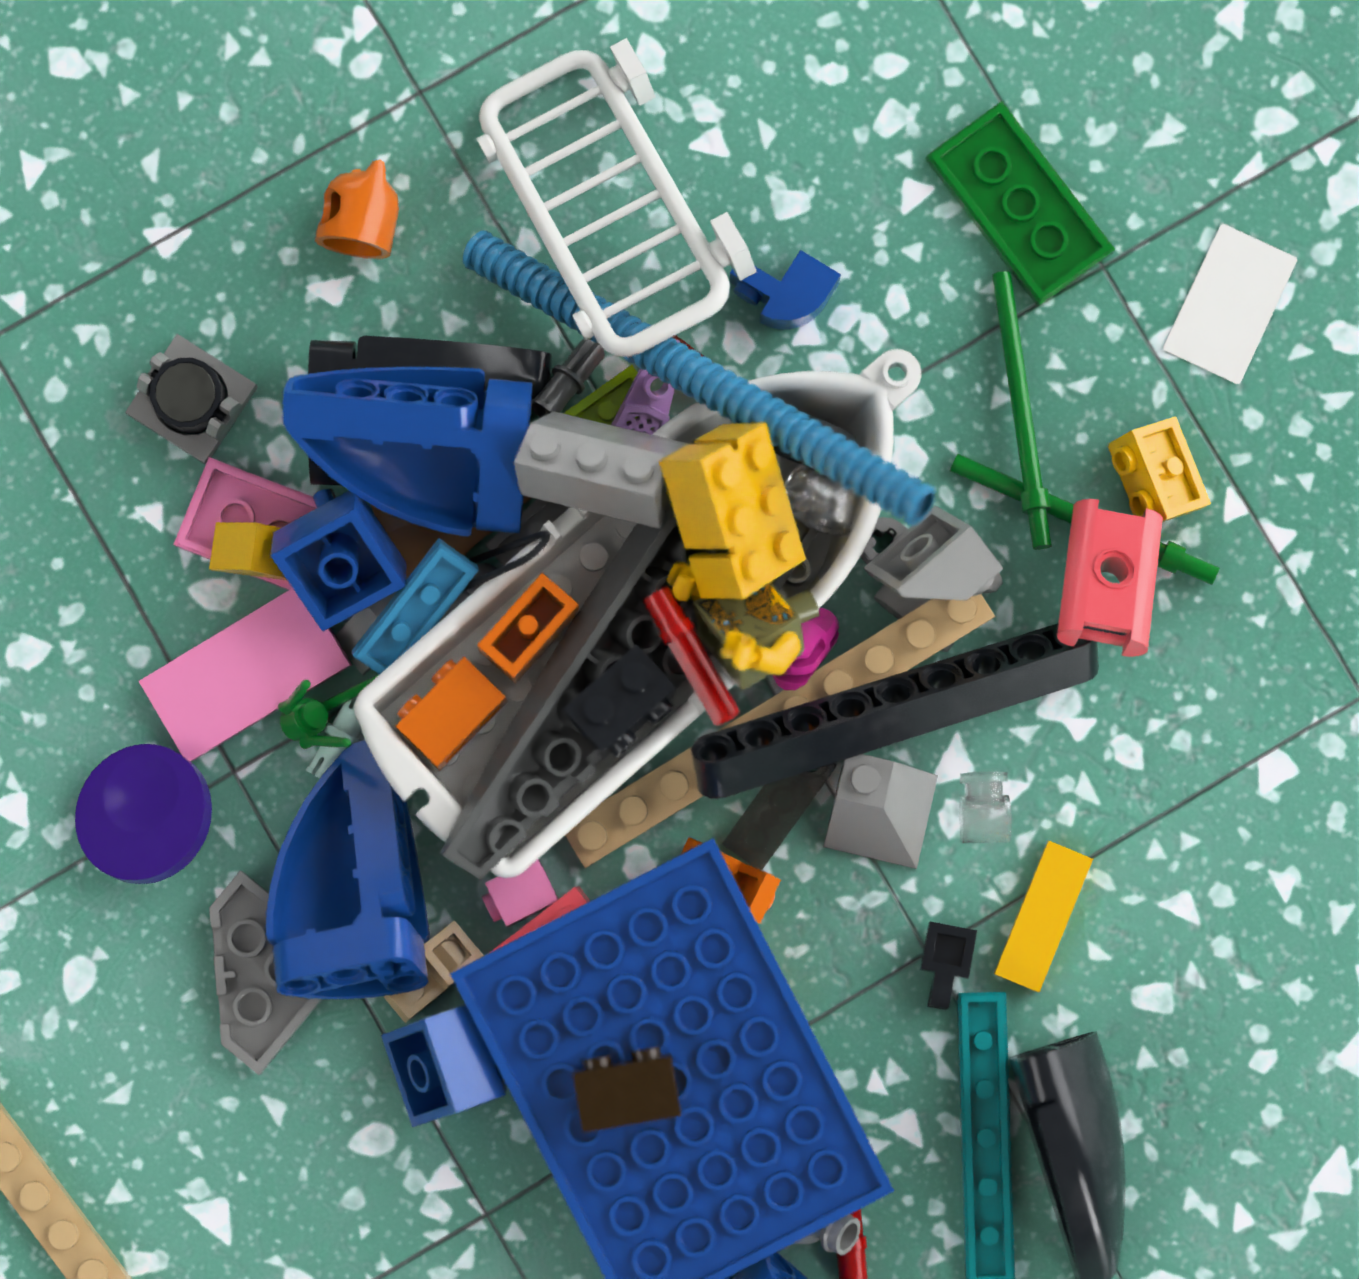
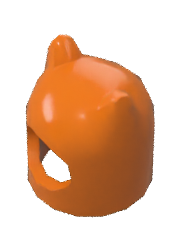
M381 159L372 161L366 171L355 169L350 173L338 175L330 182L324 193L323 214L315 235V242L318 245L340 254L367 259H383L391 255L399 213L398 194L386 180L385 163Z

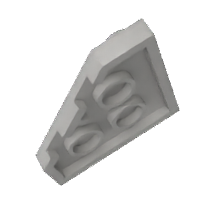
M240 870L209 907L215 953L213 957L216 991L220 1009L221 1045L256 1074L261 1075L322 999L286 996L277 992L273 946L268 942L266 936V911L269 892Z

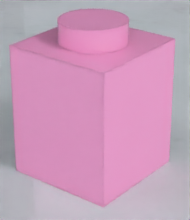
M539 859L516 877L502 878L498 876L485 882L489 893L482 896L492 920L496 922L503 919L506 927H510L548 908L558 900L557 894Z

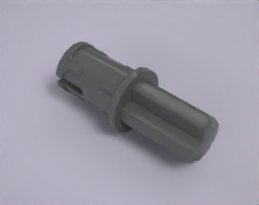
M582 339L562 365L554 366L552 378L536 398L532 399L531 409L538 417L541 418L553 411L560 413L575 394H581L584 391V382L604 358L605 353L602 346L590 339L586 341Z

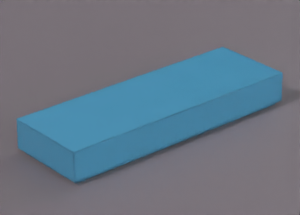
M438 538L406 579V586L396 592L352 649V656L378 674H381L437 625L479 571L478 566Z

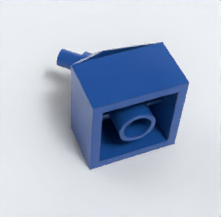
M330 489L316 492L313 495L317 506L316 509L273 532L270 556L322 632L406 586L407 562L367 502L350 491L336 498L333 497Z
M466 1004L381 1035L412 1127L461 1112L506 1095V1083Z

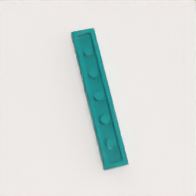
M1006 992L957 993L965 1279H1015Z

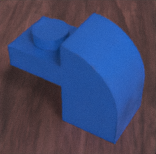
M800 250L781 281L755 266L757 272L739 281L732 269L729 282L735 286L733 292L744 301L757 306L759 301L766 304L760 313L759 323L775 329H794L809 323L821 313L839 285L841 274Z

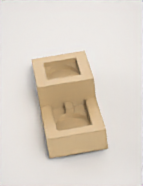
M455 920L424 944L428 974L427 985L415 991L383 996L405 1024L454 984L450 973L484 956Z

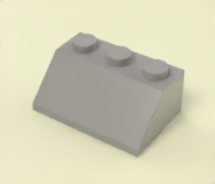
M553 411L530 423L514 461L521 495L660 528L670 503V497L659 461L689 443Z

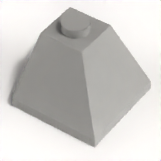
M936 505L921 522L911 526L864 567L868 575L902 597L966 601L970 597L977 596L986 591L992 585L993 577L1004 569L971 525Z
M864 754L844 759L823 847L917 869L938 775Z

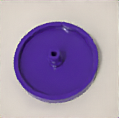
M139 744L123 748L111 754L97 765L81 789L75 811V828L81 849L96 868L117 880L131 884H151L165 880L186 867L200 851L206 840L212 818V801L209 787L199 769L190 760L170 748L155 744Z

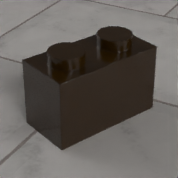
M660 1046L630 1051L632 1060L612 1063L611 1055L582 1059L583 1068L574 1069L572 1073L582 1133L681 1116L672 1054H661Z

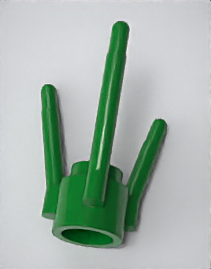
M380 674L323 702H319L314 698L302 699L311 685L309 680H303L291 696L278 705L279 711L282 712L280 716L282 731L293 741H300V746L303 749H308L312 746L349 747L351 741L348 738L317 734L321 733L326 727L328 711L357 697Z

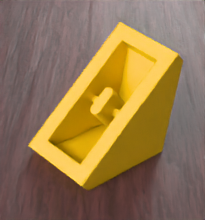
M216 522L209 570L287 580L270 556L273 532L280 528L257 522Z

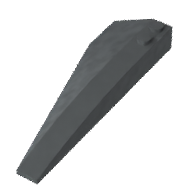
M694 438L690 444H696V439ZM671 500L660 528L637 523L603 573L512 720L442 847L440 854L481 880L527 836L526 831L539 818L549 816L560 805L558 800L577 782L582 784L596 771L594 766L601 761L595 754L596 749L563 714L565 706L636 644L674 684L676 689L687 679L670 647L665 645L659 635L661 632L643 600L665 587H669L672 592L673 586L668 584L667 577L674 563L685 562L690 564L688 557L693 554L730 553L728 549L685 548ZM789 501L805 553L822 528V525ZM795 567L771 581L778 591H780ZM691 596L687 601L677 600L686 618L689 617L695 627L694 632L710 657L712 655L711 651L699 638Z

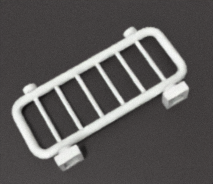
M625 38L610 46L617 64L610 69L599 55L588 50H575L563 54L495 90L486 98L481 106L479 120L484 134L476 139L489 164L497 159L499 160L578 305L580 311L572 316L585 341L595 337L606 352L615 356L630 357L660 344L718 312L728 299L730 289L727 273L724 270L725 267L731 265L739 281L757 271L749 249L728 212L710 221L717 239L710 243L708 242L626 99L624 92L628 90L632 92L639 106L656 98L644 67L629 41ZM585 69L590 72L597 84L596 87L508 133L504 132L498 121V113L503 107L573 70ZM600 94L604 96L617 120L524 168L510 143L511 141ZM622 128L636 155L543 203L529 176ZM642 163L656 190L562 238L548 212L549 210ZM662 198L676 223L675 226L582 274L567 246ZM680 233L683 235L696 258L695 262L603 310L601 309L587 283L588 281ZM702 269L710 283V291L702 300L633 336L620 337L614 333L607 318Z

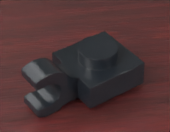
M936 922L928 923L920 970L934 973L927 1007L942 1010L949 1009L954 977L969 978L977 930Z

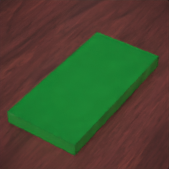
M1002 101L926 156V161L1038 308L1114 253L1115 248Z

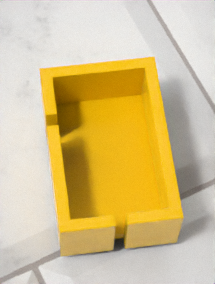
M766 422L722 424L696 439V444H688L659 461L685 548L728 549L730 553L693 554L688 557L700 598L744 599L806 560Z

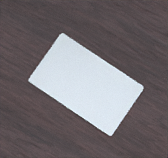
M1221 224L1163 349L1235 384H1240L1297 263V258L1226 224Z

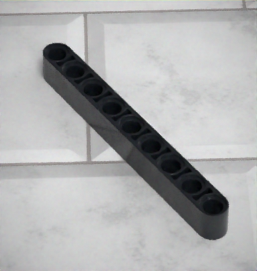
M1057 623L698 738L691 748L698 791L708 798H726L1087 682L1098 674V644L1095 641L1078 639L1074 647L1063 644L1057 639Z

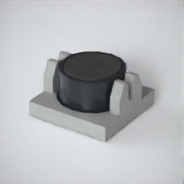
M176 334L164 354L159 352L151 358V370L149 373H141L136 387L139 392L125 413L206 465L208 458L213 456L258 386L179 334Z

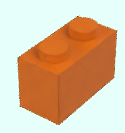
M541 573L477 644L478 650L516 684L579 612V604L544 573Z
M465 656L457 664L452 659L446 662L431 679L436 685L423 698L418 694L414 695L397 713L402 719L396 725L398 731L439 771L508 702L506 696Z

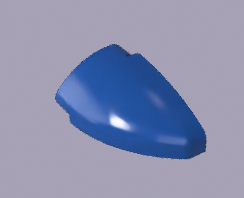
M382 367L336 370L298 375L288 379L283 392V423L287 432L321 469L359 498L390 515L442 533L470 536L472 527H476V530L520 534L524 495H521L514 461L530 426L533 382L489 379L487 391H484L485 372L482 369L454 367Z
M366 740L355 742L347 747L324 772L302 803L278 853L267 904L266 936L268 942L273 946L276 989L282 995L313 999L372 998L415 991L423 988L428 983L424 943L429 940L430 931L407 801L403 802L376 763Z

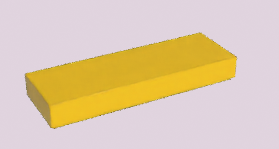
M1048 840L1046 842L993 973L994 975L1035 992H1040L1093 858Z

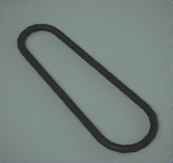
M540 531L469 558V560L476 564L541 539L523 557L471 580L462 592L529 562L547 545L550 540V533Z

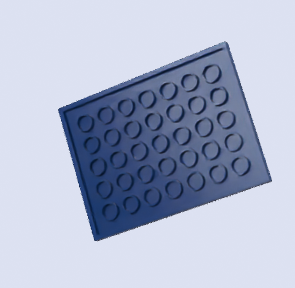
M714 838L450 973L605 1279H726L894 1191ZM660 1046L661 1054H672L681 1116L582 1133L572 1074L574 1069L583 1068L582 1059L611 1055L612 1063L632 1060L630 1051Z

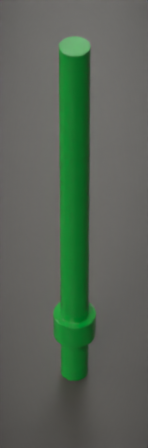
M1001 271L994 273L992 278L1024 491L1020 493L1022 512L1028 514L1032 547L1034 550H1041L1052 547L1047 511L1051 509L1049 491L1043 488L1011 272Z
M960 454L956 455L950 469L951 472L1021 502L1020 493L1024 491L1022 481ZM1049 494L1051 509L1047 511V514L1071 524L1074 504ZM1168 541L1167 544L1160 542L1157 567L1173 574L1178 570L1210 585L1214 583L1220 569L1219 567L1185 553L1186 548L1174 542Z

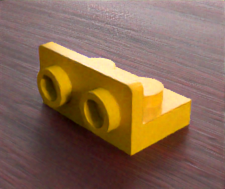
M1176 416L1131 430L1108 444L1113 467L1120 476L1133 515L1142 517L1147 508L1159 513L1163 517V522L1203 509L1211 504Z

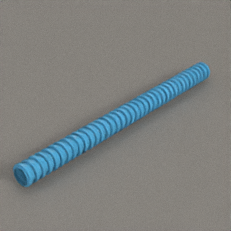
M482 230L469 240L463 254V264L467 269L475 271L479 276L486 277L491 283L498 284L500 288L508 290L510 294L520 297L526 303H531L534 308L543 310L546 315L554 316L558 322L565 323L567 327L577 330L581 334L572 316L580 311L558 271L550 269L544 263H538L534 257L527 256L521 250H516L513 245L504 243L498 237H493L488 231ZM594 294L602 310L614 304L607 302L602 296ZM622 310L607 318L614 333L620 337L633 336L652 326L649 323H642L641 319L636 316H630L626 310ZM595 337L590 338L591 341L598 343ZM673 337L640 354L624 357L627 362L635 363L639 369L647 370L651 376L659 377L663 383H670L672 388L682 390L684 395L688 397H694L696 402L706 404L708 409L718 411L720 416L730 418L732 423L766 422L773 446L779 445V449L782 452L791 453L794 459L803 460L806 466L815 467L818 473L828 474L830 480L834 482L840 481L844 488H853L856 495L865 496L870 503H878L880 509L884 511L891 510V514L894 517H903L904 522L908 525L914 526L921 522L933 505L935 490L930 484L922 485L921 480L914 476L909 478L907 471L903 469L897 470L895 464L891 462L884 463L881 456L872 455L867 448H859L858 443L852 440L847 441L846 437L840 433L834 434L832 428L828 426L822 427L820 421L810 419L806 413L798 412L792 405L785 406L784 401L780 398H773L771 393L761 391L759 386L749 384L745 378L737 377L734 372L725 370L722 365L713 363L710 358L701 357L698 351L689 350L687 345L680 342L677 343Z

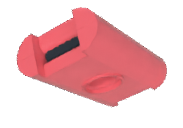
M1098 499L1077 501L1073 505L1057 639L1063 644L1072 647L1076 645L1078 639L1122 646V656L1135 657L1144 655L1148 652L1163 517L1156 511L1147 508L1142 517L1098 509ZM1108 572L1115 575L1120 583L1107 581L1101 573Z

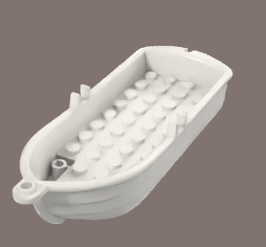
M893 349L880 355L860 374L833 371H802L761 377L750 380L748 383L759 386L761 391L771 393L773 398H780L784 401L785 406L792 405L799 412L817 417L848 431L857 438L856 443H858L859 448H867L872 455L881 456L884 463H892L893 410L917 389L921 379V367L911 353L905 350ZM893 367L901 368L905 372V378L901 381H894L889 377L888 370ZM697 402L671 418L651 435L690 444L694 438L698 439L722 424H732L730 418L720 416L718 411L708 409L706 404ZM775 454L789 501L822 525V528L804 553L806 560L796 565L779 592L787 599L804 590H809L814 596L818 608H820L843 583L860 558L872 535L881 509L878 503H870L865 496L856 495L853 488L846 489L841 485L840 481L834 482L830 480L828 474H820L817 470ZM569 507L554 522L551 523L548 520L542 526L540 531L549 532L550 540L537 556L513 570L484 582L358 694L354 705L355 716L376 763L403 802L412 797L413 793L417 790H425L429 793V803L415 815L444 842H446L512 720L571 623L516 684L479 652L477 644L541 573H544L579 604L580 610L637 523ZM541 539L527 544L506 564L529 553ZM712 654L709 658L729 690L736 683ZM465 656L506 696L508 702L439 771L398 731L396 725L402 719L397 713L414 695L418 694L423 698L436 685L431 679L446 662L452 659L457 664ZM686 679L676 689L674 697L670 701L674 708L660 722L652 726L648 721L635 733L638 739L625 753L618 758L610 753L604 760L594 766L596 771L582 784L577 782L558 800L560 805L549 816L539 818L526 831L527 836L490 872L502 878H513L523 873L705 711V708L689 680Z

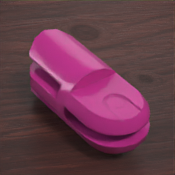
M819 608L818 617L801 625L805 646L803 653L794 659L784 674L773 675L775 682L786 691L797 690L804 686L836 644L839 636V621L831 611Z

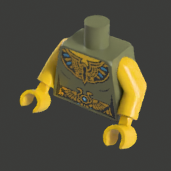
M685 562L674 563L667 577V582L673 586L672 593L677 600L687 601L691 596L699 638L741 690L749 688L770 674L776 676L784 674L794 659L800 656L805 649L801 624L819 616L818 605L809 590H804L785 599L772 582H769L744 599L700 598L690 564Z

